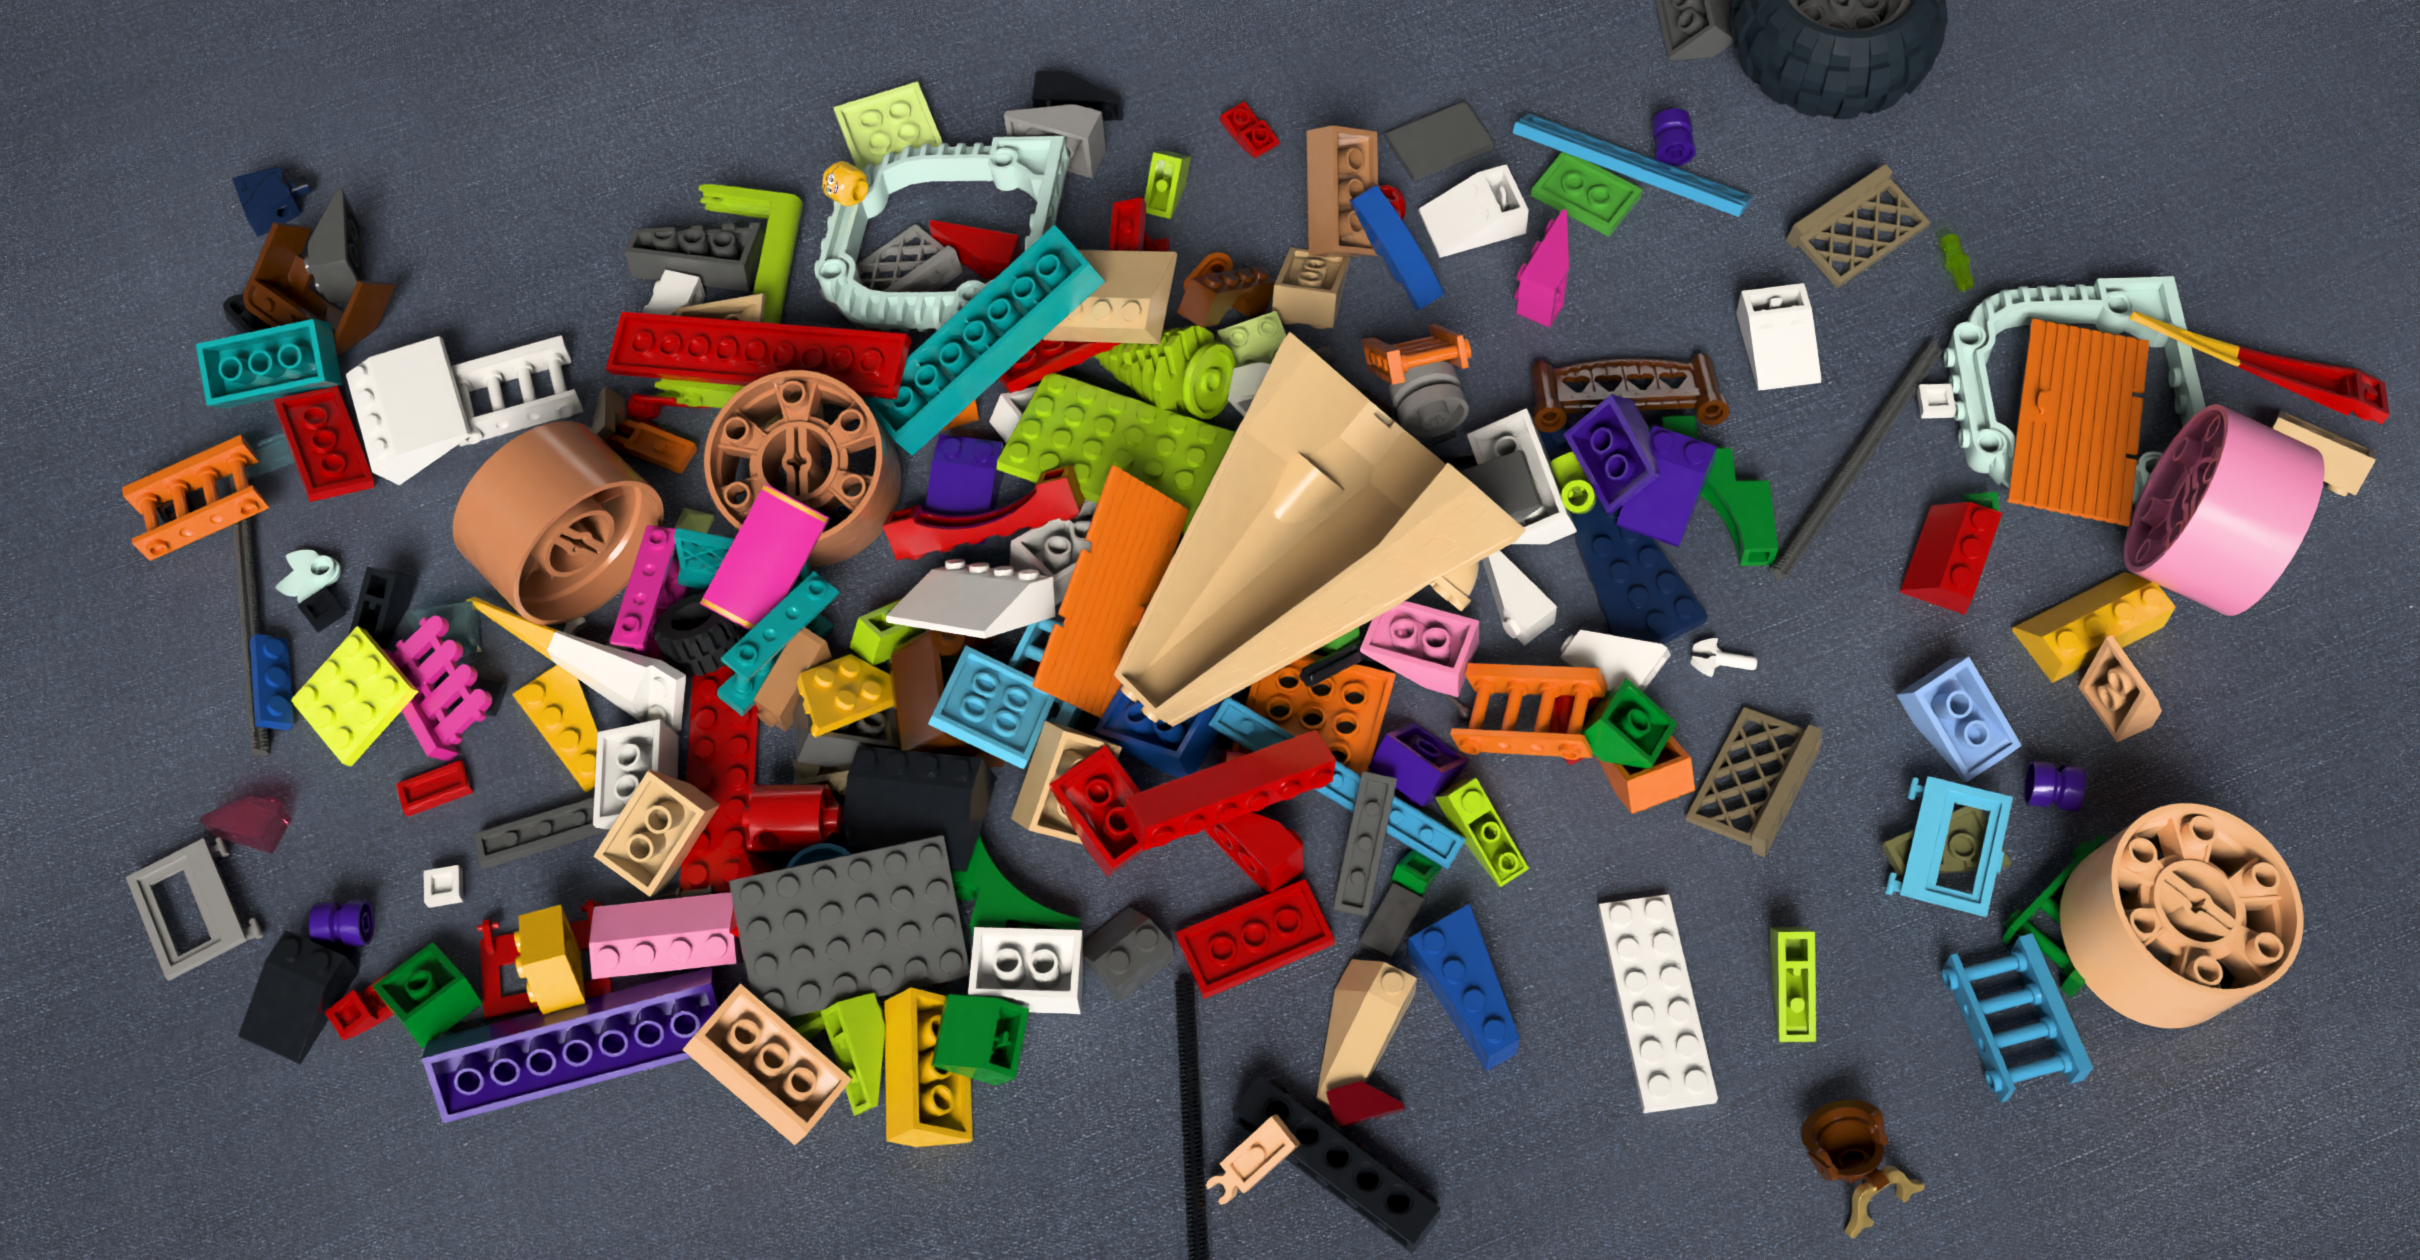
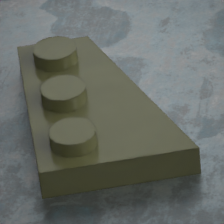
M1965 806L1952 812L1938 874L1977 871L1988 820L1981 809ZM1915 829L1881 845L1898 878L1904 877ZM2002 847L2001 852H2004L2001 869L2012 865Z

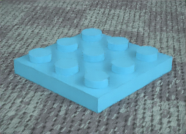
M965 645L928 724L1024 769L1055 697L1032 687L1033 677Z

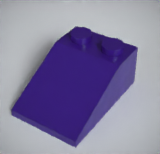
M1611 394L1563 434L1607 514H1612L1660 475L1648 426L1631 399Z
M1653 425L1650 437L1660 475L1623 504L1616 526L1680 547L1714 466L1717 446Z
M940 434L931 465L925 511L949 516H968L994 511L1004 472L997 470V460L1004 449L1003 442ZM986 538L984 541H982V542H980V543H978V544H984V545H985L987 538Z

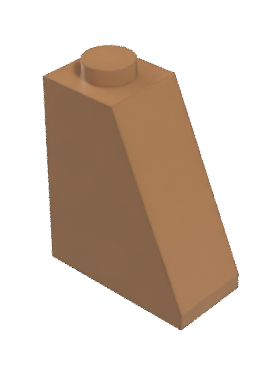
M804 628L785 646L754 698L759 711L758 717L771 728L776 725L786 732L794 723L793 711L800 696L796 682L800 673L833 661L827 642L809 629Z

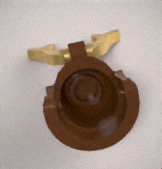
M1845 1099L1830 1102L1812 1112L1802 1126L1801 1139L1804 1146L1809 1150L1807 1152L1808 1157L1824 1180L1831 1182L1842 1180L1851 1184L1858 1181L1863 1182L1853 1193L1852 1216L1845 1228V1233L1854 1239L1863 1228L1871 1227L1874 1224V1221L1867 1214V1204L1874 1195L1888 1185L1896 1183V1197L1903 1202H1907L1912 1194L1924 1190L1925 1185L1917 1179H1908L1903 1172L1894 1166H1886L1882 1171L1877 1168L1884 1159L1883 1146L1889 1143L1883 1129L1882 1112L1868 1102Z

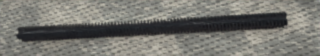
M1177 980L1175 981V988H1177L1175 990V996L1177 997L1175 1000L1177 1001L1176 1013L1178 1014L1176 1016L1178 1018L1176 1020L1178 1022L1177 1031H1179L1177 1039H1179L1178 1048H1180L1178 1050L1180 1053L1178 1054L1180 1057L1178 1061H1180L1179 1070H1181L1179 1072L1181 1074L1179 1076L1181 1079L1179 1081L1181 1083L1180 1092H1182L1180 1094L1182 1096L1180 1104L1182 1105L1181 1110H1183L1181 1111V1114H1183L1181 1116L1183 1119L1181 1123H1183L1182 1132L1184 1133L1182 1136L1184 1138H1182V1141H1184L1183 1150H1185L1183 1152L1185 1155L1183 1156V1159H1185L1183 1161L1185 1164L1184 1173H1186L1184 1174V1182H1187L1185 1183V1191H1187L1185 1193L1187 1196L1185 1197V1200H1187L1185 1205H1188L1186 1206V1214H1188L1186 1216V1219H1188L1186 1220L1188 1224L1187 1233H1189L1187 1234V1242H1189L1187 1245L1189 1247L1188 1260H1209L1205 1259L1209 1257L1208 1254H1205L1208 1253V1249H1205L1208 1248V1245H1204V1243H1208V1240H1204L1208 1239V1237L1204 1235L1207 1234V1231H1204V1229H1207V1226H1203L1207 1225V1221H1203L1207 1220V1218L1203 1217L1206 1215V1212H1203L1206 1211V1207H1202L1206 1206V1203H1202L1206 1201L1205 1198H1202L1205 1197V1189H1201L1205 1188V1184H1201L1205 1182L1201 1180L1204 1179V1175H1201L1204 1174V1166H1200L1204 1165L1203 1157H1200L1203 1156V1148H1199L1203 1147L1202 1139H1199L1202 1138V1130H1198L1202 1129V1123L1198 1121L1201 1120V1112H1197L1201 1111V1105L1199 1103L1200 1090H1198L1200 1087L1199 1081H1197L1199 1080V1068H1197L1198 1048L1196 1046L1194 981Z

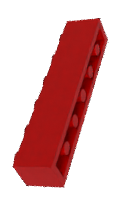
M1313 730L1128 796L1125 800L1124 821L1143 851L1156 846L1161 847L1172 840L1186 835L1197 834L1201 830L1213 825L1227 823L1235 817L1252 811H1260L1276 802L1290 800L1298 794L1315 788H1323L1328 783L1333 782L1336 758L1317 731Z

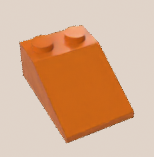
M1672 735L1654 765L1649 769L1602 762L1596 756L1617 797L1631 814L1646 810L1649 807L1678 798L1695 790L1691 757Z

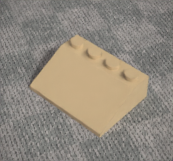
M1078 250L1106 282L1043 339L1049 341L1160 344L1178 254L1176 252Z

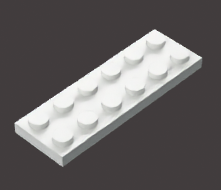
M1670 895L1599 904L1598 914L1643 1113L1716 1103L1718 1096Z

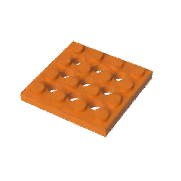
M1309 653L1251 685L1245 704L1247 708L1294 736L1316 730L1331 753L1340 751L1346 755L1347 759L1340 764L1362 776V771L1370 772L1368 766L1376 751L1396 680L1395 673L1354 664L1317 683L1316 685L1324 684L1331 689L1329 694L1318 696L1312 691L1316 685L1307 687L1304 681L1300 680L1299 676L1302 673V668L1324 658V656ZM1290 676L1294 677L1298 684L1293 688H1285L1279 682L1282 678ZM1351 692H1357L1364 697V700L1358 704H1351L1346 701L1345 696ZM1280 705L1286 707L1289 713L1285 717L1278 718L1273 716L1270 711L1273 707ZM1314 713L1319 715L1322 721L1318 725L1310 726L1303 719L1306 715ZM1347 721L1355 726V730L1349 734H1343L1336 727L1339 723ZM1233 743L1231 750L1245 755L1251 753V751L1238 743Z

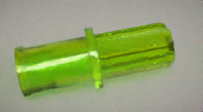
M1957 234L1944 236L1939 244L1946 259L1945 268L1951 272L1954 284L1959 291L1965 292L1974 286V280L1968 266L1970 258L1967 254H1964L1960 238Z

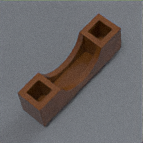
M1255 265L1250 268H1237V270L1221 271V273L1194 277L1189 281L1177 313L1202 328L1218 325L1230 307L1249 318L1264 315L1274 293L1276 280L1269 276L1270 273L1266 269Z

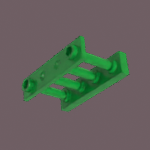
M2101 834L2091 843L2084 840L2071 854L2075 860L2024 912L2017 909L2004 923L2008 930L2002 941L2006 944L2018 933L2022 936L2033 933L2041 952L2064 970L2062 974L2067 979L2060 989L2071 998L2086 984V980L2075 969L2069 955L2029 922L2042 909L2060 924V905L2052 900V898L2063 886L2065 887L2067 880L2077 865L2101 846L2105 840V837ZM2119 888V890L2125 895L2129 893L2128 891Z

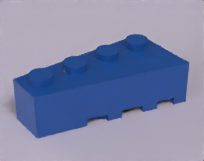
M1470 903L1411 936L1408 940L1407 955L1486 1072L1517 1054L1520 1037Z

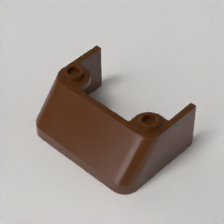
M273 222L244 290V305L251 313L271 327L310 319L331 323L337 357H339L376 330L396 285L390 282L358 280L344 313L309 289L313 274L309 275L307 273L304 257L301 256V253L312 228L308 225Z
M929 629L893 650L889 667L899 750L983 758L989 768L1004 766L1005 760L928 724L944 691L940 656L961 655L965 645L988 655L994 636L979 638Z

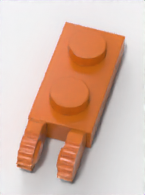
M626 418L617 427L623 433L628 434L630 438L612 434L606 440L607 444L621 452H627L630 455L679 474L683 473L697 452L696 445L691 441L645 423H636Z

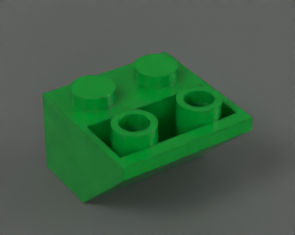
M946 995L931 1066L994 1086L1016 1079L1029 1008L993 997Z

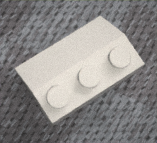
M661 719L598 732L593 826L596 828L608 830L612 828L648 770H653L675 779L678 778L679 736Z
M974 927L968 996L999 998L1027 1007L1029 1012L1081 1014L1083 988L1082 930Z

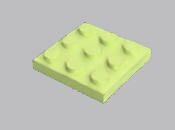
M918 81L833 107L854 165L862 171L870 163H873L874 167H876L883 161L884 155L892 151L895 155L902 153L906 146L912 145L914 149H918L925 143H930L932 147H939V144L943 143Z

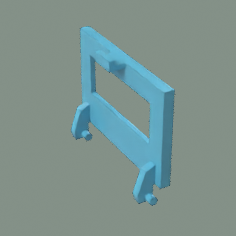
M1930 776L1927 777L1925 786L1918 785L1919 779L1913 777L1908 798L1913 800L1915 796L1922 797L1904 879L1903 882L1897 881V874L1891 872L1885 893L1892 895L1893 891L1900 892L1902 896L1987 917L1996 873H2000L2004 852L2001 851L2013 797ZM1954 803L1990 812L1972 894L1936 885Z

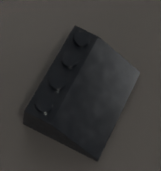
M858 746L847 775L840 847L853 854L944 835L950 870L967 872L997 777L983 758Z

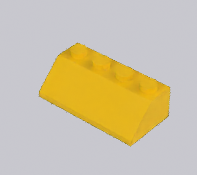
M2123 572L2014 626L2012 631L2053 683L2091 664L2106 637L2112 635L2120 647L2123 648L2163 628L2176 606L2158 584L2143 577Z
M910 987L884 1001L886 1027V1141L922 1147L973 1141L971 1078L931 1066L946 997L944 995Z

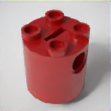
M828 784L750 785V806H744L742 812L743 827L749 828L747 839L748 852L756 854H797L800 850L814 844L831 843L833 833H841L843 809L833 797Z

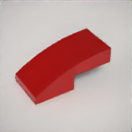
M391 971L387 972L385 975H383L380 979H378V980H377L376 982H374L372 985H374V984L377 983L379 980H381L383 977H385L386 975H388ZM372 985L361 993L352 990L325 1011L341 1039L347 1040L357 1036L394 1015L376 993Z

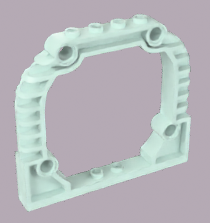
M993 137L991 146H984L982 142H976L974 146L957 143L956 147H949L948 143H940L939 147H932L930 143L922 144L921 148L914 149L910 145L904 147L902 153L897 155L893 151L884 155L883 161L876 167H874L873 163L867 165L863 169L868 179V193L865 199L851 207L843 206L834 201L833 214L828 218V231L826 238H823L821 242L822 252L820 259L815 262V276L819 280L826 300L836 303L838 309L851 322L859 323L866 329L881 328L883 332H890L891 329H899L901 332H908L910 329L926 332L928 328H935L936 331L939 330L993 280L987 283L976 280L962 283L956 291L884 292L870 290L863 286L856 266L868 219L877 216L884 210L891 193L911 184L930 181H994V185L1000 190L1010 191L1020 188L1038 201L1035 214L1030 216L1031 233L1030 236L1025 238L1026 251L1056 223L1070 159L1065 137Z
M2174 276L2099 278L2094 286H2085L2084 284H2077L2075 287L2057 285L2051 288H2047L2046 285L2037 286V288L2020 286L2018 289L2002 290L1998 294L1984 299L1972 311L1967 322H1962L1956 326L1949 345L1944 350V365L1949 367L1951 374L1948 384H1952L1955 396L1956 412L1954 419L1960 423L1958 434L1959 446L1965 450L1966 461L1969 467L1978 473H1989L1990 477L1998 485L2002 482L2009 488L2015 436L2005 425L1996 422L1985 364L1995 344L1996 334L2004 329L2030 325L2032 318L2044 320V322H2054L2055 324H2095L2096 328L2102 333L2107 332L2112 333V335H2118L2125 331L2139 339L2148 340L2150 347H2164L2170 369L2168 375L2169 385L2174 387L2176 395L2175 411L2177 414H2180L2183 427L2198 412L2206 408L2191 346L2129 319L2134 311L2187 330ZM2147 452L2141 456L2137 463L2133 504L2135 506L2148 478L2163 455L2160 452Z

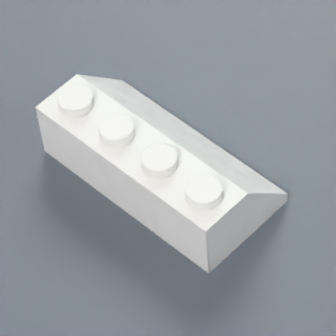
M1527 408L1467 434L1478 465L1518 450H1522L1525 453L1543 506L1518 522L1526 530L1512 544H1549L1577 532L1570 511L1562 503V493L1550 465L1549 456L1539 430L1535 426L1534 420Z

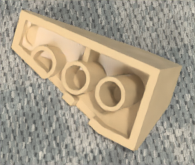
M1351 959L1334 992L1316 1100L1330 1106L1326 1091L1359 1081L1365 1083L1369 1081L1416 994V977L1386 962Z

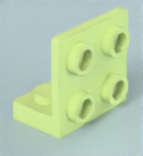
M1273 311L1218 330L1216 340L1232 350L1237 368L1259 362L1271 365L1283 339L1287 335L1277 311Z

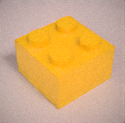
M562 905L519 915V931L514 932V939L521 956L516 957L515 962L520 978H527L526 988L531 1003L537 1002L542 1015L586 1004L582 953Z

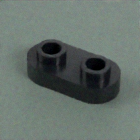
M243 294L231 296L224 302L223 307L226 319L241 334L273 328L245 307Z

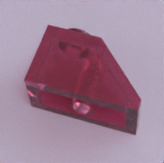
M249 795L204 814L200 822L213 836L222 837V839L273 855L292 818L284 810V804L278 799L270 796H265L264 799Z

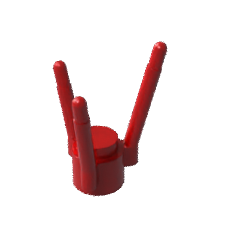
M634 393L629 399L627 411L630 417L637 418L636 423L642 422L668 432L650 422V420L658 418L661 406L706 409L711 407H690L685 404L676 403L677 399L674 397Z

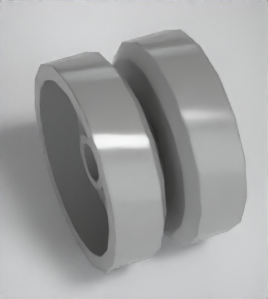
M1440 361L1409 368L1408 372L1404 373L1405 382L1389 385V396L1393 407L1397 411L1399 425L1415 439H1429L1450 432L1463 423L1468 415L1469 405L1464 392L1460 388L1457 372L1452 364Z

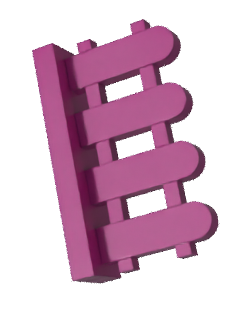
M435 615L431 618L423 617L419 621L421 627L407 641L401 639L395 644L397 647L395 652L383 650L419 691L404 707L402 712L423 750L429 757L450 762L459 754L454 744L458 745L463 740L461 734L474 721L482 722L487 717L485 711L491 706L492 696L488 691L476 689L472 692L470 687L477 680V670L466 664L457 666L456 662L463 654V646L461 643L453 640L443 642L442 637L448 632L449 623L447 619ZM433 647L435 651L420 665L418 660ZM447 671L449 676L434 689L432 685ZM462 696L463 701L448 714L446 709Z

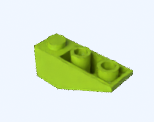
M1477 778L1462 779L1435 796L1452 828L1457 834L1466 839L1464 843L1498 887H1502L1529 869Z

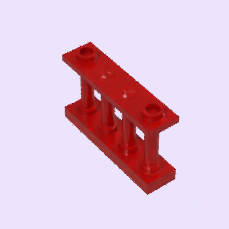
M1142 197L1113 203L1109 251L1170 252V240L1168 237L1152 241L1146 232V203Z

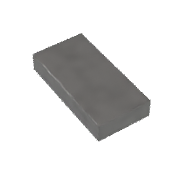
M1393 883L1362 935L1359 945L1392 961L1422 909L1425 899Z

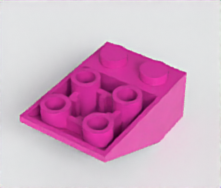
M1562 209L1556 220H1550L1545 230V238L1542 242H1536L1531 253L1530 262L1528 264L1523 263L1517 275V281L1520 282V285L1514 297L1515 300H1518L1516 314L1549 328L1563 308L1569 272L1567 210Z

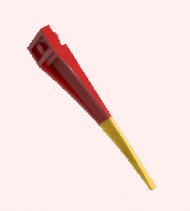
M2133 311L2129 319L2340 414L2348 416L2352 411L2362 420H2372L2381 425L2390 415L2385 382L2360 370L2297 360L2236 346L2187 331L2139 312Z

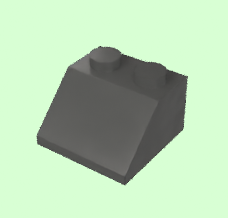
M1131 907L1125 909L1083 942V963L1118 1003L1122 1002L1174 960L1172 942L1149 917Z

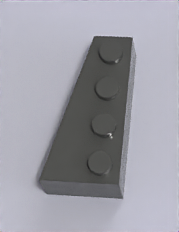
M761 222L750 223L747 228H735V224H722V229L704 230L703 226H691L690 229L685 231H675L674 227L634 229L626 246L625 255L631 277L660 281L664 271L670 270L698 276L702 285L706 287L750 292L758 271L764 236Z

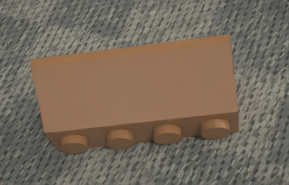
M1334 125L1308 130L1309 255L1331 258L1379 256L1376 255L1349 201L1371 186H1378L1377 132Z

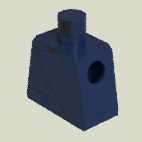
M279 167L232 178L246 218L257 237L268 233L273 222L287 223L298 217L301 211L296 198L312 193L305 176L288 181L284 172Z

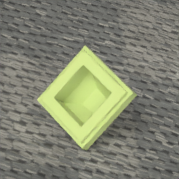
M683 508L674 529L682 528L708 533L715 517L712 514Z

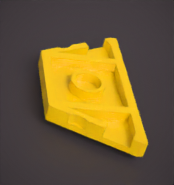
M852 654L801 672L796 682L799 693L804 699L803 707L805 713L811 716L813 724L810 730L815 738L894 706L891 675Z

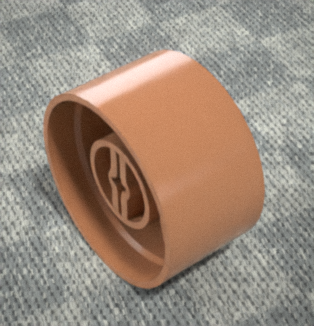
M805 370L782 371L764 376L746 385L729 399L713 422L704 452L705 478L710 495L717 508L736 529L740 530L764 484L779 491L777 477L781 463L787 473V496L823 515L833 511L841 503L852 512L838 525L822 532L809 556L810 567L838 563L860 553L883 532L884 522L890 512H894L901 489V468L895 446L886 430L863 399L850 387L835 378ZM820 403L847 408L832 425L817 418ZM781 412L783 413V419L773 423L765 431L760 429L768 420ZM855 419L860 420V425L856 430L846 431V428ZM821 445L830 448L832 455V465L827 478L821 466ZM876 445L874 475L868 476L852 473L848 454ZM740 457L750 459L751 477L736 482ZM862 484V490L857 496H848L852 485ZM747 492L745 501L738 504L736 495Z
M559 421L535 427L517 436L496 451L479 468L466 486L456 507L453 519V538L457 549L464 558L522 617L538 625H559L574 621L597 610L628 585L646 526L662 527L664 510L659 494L591 428L578 422Z

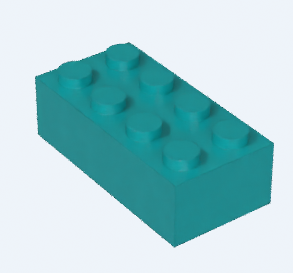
M310 319L196 344L207 406L227 409L342 385L332 326L329 322Z

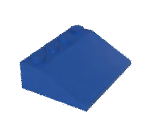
M1119 688L1093 733L1100 739L1121 746V750L1157 770L1181 778L1197 772L1219 734L1218 731L1209 726V723L1224 700L1173 727L1160 719L1157 723L1153 722L1140 710L1144 705L1139 700L1136 702L1132 701ZM1244 689L1229 697L1238 701Z

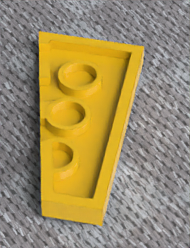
M556 665L512 695L584 792L587 793L595 788L598 730L579 679L559 665Z

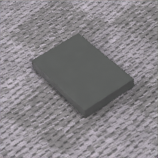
M1465 101L1385 133L1386 142L1413 182L1493 150V141Z

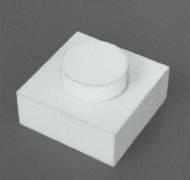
M1919 384L1916 393L1921 418L1954 417L1956 406L1952 384Z
M459 865L424 871V903L428 908L463 902V870Z

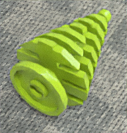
M1198 325L1186 326L1181 329L1180 327L1172 328L1167 331L1164 329L1160 344L1121 343L1114 346L1110 351L1092 356V358L1099 359L1100 364L1110 373L1112 372L1114 378L1131 387L1146 403L1157 406L1162 411L1166 409L1193 419H1212L1220 414L1229 402L1228 396L1233 369L1236 368L1233 352L1225 344L1214 340L1213 333Z

